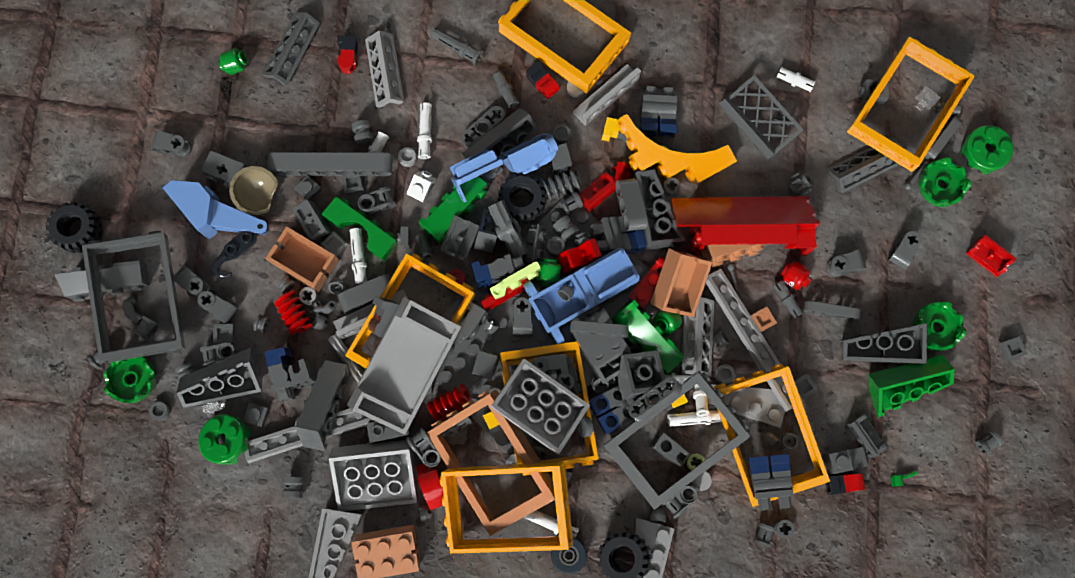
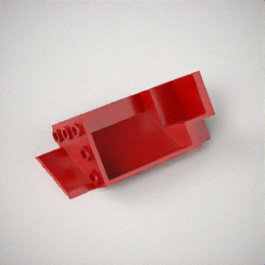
M808 196L671 198L677 227H689V233L693 234V240L690 241V252H693V255L699 256L706 245L784 244V249L799 248V256H807L817 247L815 228L821 223L819 219H815L816 212L813 206H809L810 200Z

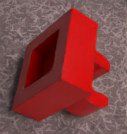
M617 162V166L611 167V170L616 172L615 176H611L615 182L617 180L631 179L632 168L625 162Z

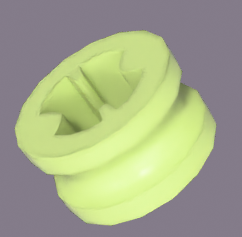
M696 453L689 456L686 463L690 470L696 467L691 465L693 457L697 460L700 459L701 463L705 460L701 454Z

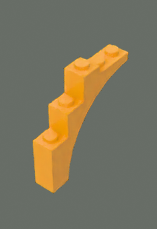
M628 114L617 120L619 131L621 134H625L627 138V146L631 151H634V154L629 156V164L633 171H643L657 163L658 172L667 179L685 169L687 179L695 185L737 162L729 145L705 153L672 151L647 138L634 125Z

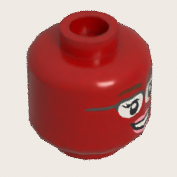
M797 261L792 264L788 263L781 274L784 283L795 290H799L802 287L806 288L812 280L809 277L810 269Z

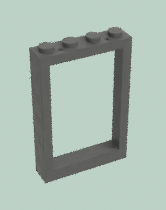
M151 231L149 235L132 234L129 235V238L125 239L113 237L109 238V241L106 242L94 240L89 241L87 245H82L99 362L110 363L186 349L168 236L164 232L161 233V231ZM160 245L175 339L111 350L97 255Z
M699 370L681 383L682 390L676 398L645 420H634L604 445L654 510L750 437L748 432L750 427L744 420L739 421L735 416L737 411L731 404L726 405L722 400L725 398L718 388L714 390L709 384L712 381L705 372L702 374ZM698 384L738 435L658 495L619 444Z

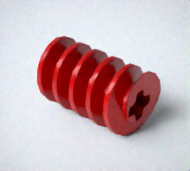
M296 291L287 292L275 301V306L279 308V314H282V320L286 321L285 326L289 328V334L302 333L312 327V324L306 325V322L310 320L309 317H302L306 314V311H299L303 305H296V302L300 300L299 297H292L296 294Z
M460 384L459 389L454 387L453 392L448 390L446 395H440V399L435 397L433 402L429 401L428 410L436 421L441 419L443 422L448 419L446 415L454 410L462 411V405L472 400L471 394L464 384Z

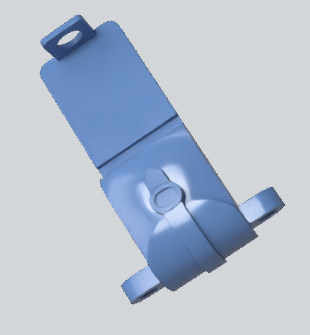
M543 133L501 153L499 157H496L494 151L485 149L451 165L450 170L454 177L450 179L461 201L466 202V198L459 186L460 184L502 165L503 162L510 171L515 173L522 172L526 174L537 170L555 157L558 146L553 134Z
M617 248L539 293L531 281L523 286L530 297L528 300L536 312L537 319L541 321L546 332H550L556 344H561L565 340L558 327L639 281L640 277L624 249ZM565 284H569V287L572 286L574 288V295L568 302L562 300L557 294L559 288Z

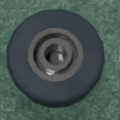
M573 537V545L569 550H551V560L559 572L574 574L584 567L587 560V551L584 544L579 539Z

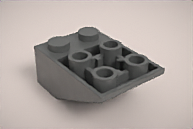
M605 309L584 320V322L613 324ZM572 333L595 376L603 384L619 375L621 356L632 354L622 337Z

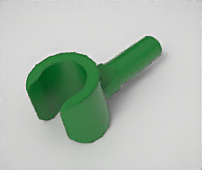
M914 470L902 475L891 476L892 487L904 486L903 479L910 478L918 473Z

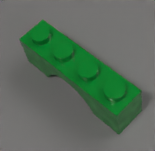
M335 197L322 213L323 217L340 230L347 226H359L365 229L368 233L367 249L385 262L398 246L395 240L397 237L389 231L386 233L380 229L382 226L376 221L372 220L370 222L365 218L367 215L361 210L357 209L355 211L352 209V204L346 199L340 200Z

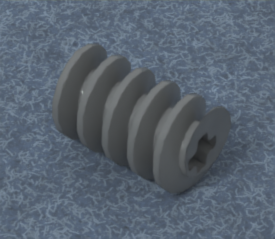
M575 169V174L572 170H569L568 176L562 172L561 178L555 174L554 181L550 176L547 177L546 183L543 179H540L543 190H545V197H548L550 201H552L553 194L559 199L560 192L564 196H567V190L572 194L574 188L581 192V181L577 169Z

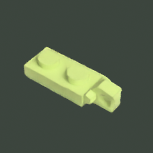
M538 262L528 265L491 287L492 295L495 299L504 297L507 289L511 288L514 290L522 285L521 281L528 278V280L537 277L541 267Z

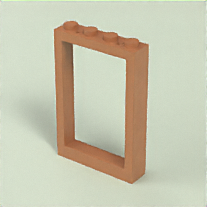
M486 390L478 396V401L474 403L473 400H470L462 405V411L454 410L446 415L447 420L444 422L441 419L431 425L433 429L427 432L448 469L462 467L443 437L442 432L488 405L523 463L529 465L542 462L521 428L491 408V405L499 395L497 390L491 393ZM533 471L530 474L540 488L541 493L494 519L469 477L456 476L459 487L490 536L555 500L553 480L549 473Z

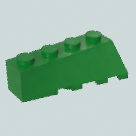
M478 176L459 185L466 198V202L461 201L455 186H453L454 191L446 193L442 197L440 205H434L429 210L428 218L422 217L418 221L422 231L439 245L445 239L453 216L456 215L463 218L467 213L470 214L476 207L475 203L479 199L482 200L488 193L487 183Z
M635 300L626 302L611 318L613 324L629 326L626 339L633 346L636 344L641 349L640 353L658 350L664 373H670L685 356L669 338L666 337L664 339L662 337L663 331L658 326L649 323L650 317L646 312L636 308L639 304Z
M943 355L927 359L924 364L909 363L868 374V389L876 415L879 418L884 416V412L893 409L895 411L901 408V404L907 401L915 402L927 392L932 394L954 384L955 369Z

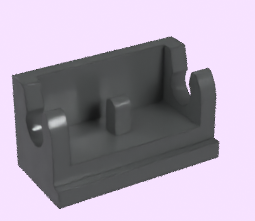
M306 199L292 209L310 241H322V236H329L333 232L315 202Z
M454 215L440 251L466 261L479 225Z
M305 359L298 360L300 370L298 369L297 373H294V368L291 365L288 369L291 378L290 385L297 389L309 387L317 379L313 364Z
M862 413L847 423L846 426L860 447L864 448L867 457L874 458L889 448V446L883 442L867 418V414Z

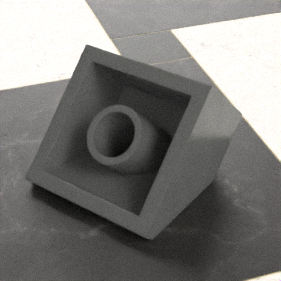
M658 350L621 356L618 383L623 400L641 397L665 380Z

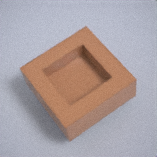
M768 307L751 315L760 332L777 323Z

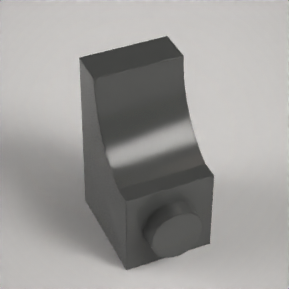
M484 208L474 249L493 253L497 234L495 230L496 223L489 209Z
M863 447L823 455L827 474H836L868 467Z

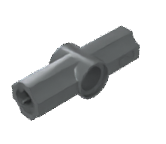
M501 200L489 206L488 209L496 223V234L500 240L505 242L512 259L526 254L528 250L520 235V225L515 218H512L505 201Z

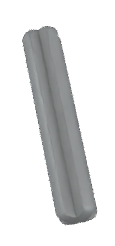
M337 334L332 335L328 339L344 364L348 366L357 383H359L364 372L356 362L345 356L348 349Z

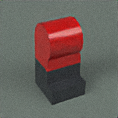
M337 35V44L339 49H341V55L337 59L338 65L343 73L351 74L356 68L358 41L356 36Z
M540 61L526 70V78L546 99L551 98L560 90L557 82L546 72Z
M863 473L828 476L830 482L825 483L827 495L866 490Z

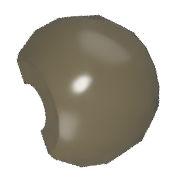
M250 166L243 168L234 175L230 182L229 193L231 200L239 210L246 214H265L269 212L278 180L270 171L263 167Z

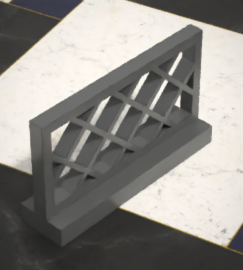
M755 75L727 99L719 103L720 108L768 162L804 131ZM753 81L759 86L758 94L747 93V88ZM736 96H745L744 106H735L731 100ZM747 96L758 97L757 107L746 106ZM760 97H769L771 107H759ZM746 109L757 110L756 120H748L745 117ZM759 110H770V120H758ZM772 111H781L784 114L783 121H772ZM758 123L769 124L768 134L758 132ZM771 124H783L782 135L770 134ZM785 124L794 125L797 131L793 135H784ZM770 137H782L781 145L774 150L770 145Z

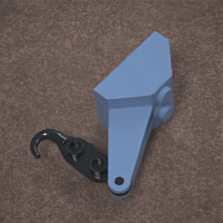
M171 180L162 187L197 231L209 240L219 230L240 233L224 246L220 256L214 261L213 271L220 278H228L232 275V272L222 273L220 271L221 264L237 259L256 243L258 235H265L269 232V225L265 221L218 202L220 198L207 185L203 187L199 182Z

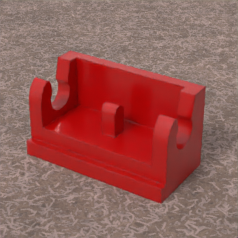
M607 172L603 173L582 193L578 194L583 206L589 212L594 210L616 191V182Z
M987 235L978 238L966 252L969 257L995 277L1005 273L1008 270L1007 267L1017 259Z

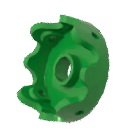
M984 125L967 135L960 153L967 157L969 167L980 170L982 174H990L1008 164L1012 158L1014 147L1010 136L1003 129L993 125ZM985 145H992L993 152L987 151Z
M943 158L931 162L922 170L918 180V188L922 197L928 203L937 207H949L963 199L971 186V180L967 178L964 167L953 164L951 158ZM938 180H943L946 183L945 189L939 187Z
M949 302L930 303L921 308L913 319L912 326L927 323V349L933 351H944L955 347L967 332L963 325L962 314L956 312ZM934 322L941 325L940 332H936L933 329Z
M144 357L111 362L110 366L104 371L106 386L103 389L107 395L119 402H140L153 391L156 385V371L151 362ZM131 374L136 376L133 384L127 382V378Z
M228 414L214 416L204 424L200 431L198 439L200 452L205 459L212 463L220 465L238 463L237 458L248 450V437L251 435V430L238 417ZM225 434V442L223 444H220L219 437L220 435Z

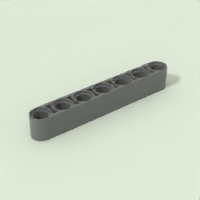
M268 153L266 170L275 176H391L393 155L389 153Z

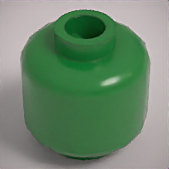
M232 48L220 54V61L218 63L222 71L229 75H234L246 69L248 59L242 50Z
M543 258L542 261L538 262L541 269L536 280L542 282L541 286L550 287L553 283L560 281L562 266L558 263V260Z
M663 310L656 313L653 318V324L663 331V335H670L682 323L680 314Z

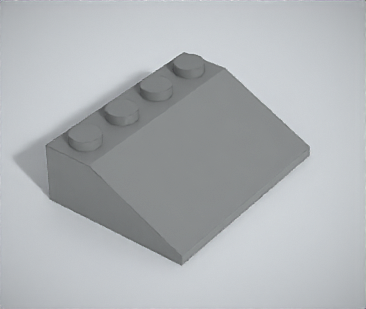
M523 359L504 385L491 408L559 455L590 405L526 359Z
M406 439L332 448L329 463L338 511L417 503L413 450Z

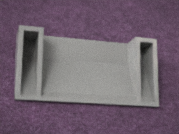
M403 298L347 406L359 414L402 434H406L461 327L421 305Z

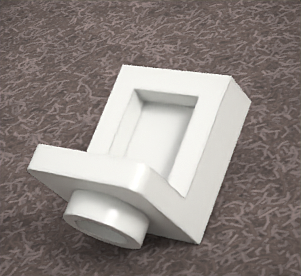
M427 171L415 173L407 195L421 202L426 201L430 188L437 179L432 177V174Z

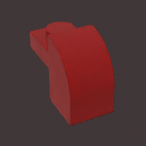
M595 238L587 240L579 247L565 250L557 256V259L562 266L563 273L566 274L584 268L602 255Z
M425 464L416 466L417 478L430 510L443 506V487L440 485L437 465L434 467H429Z

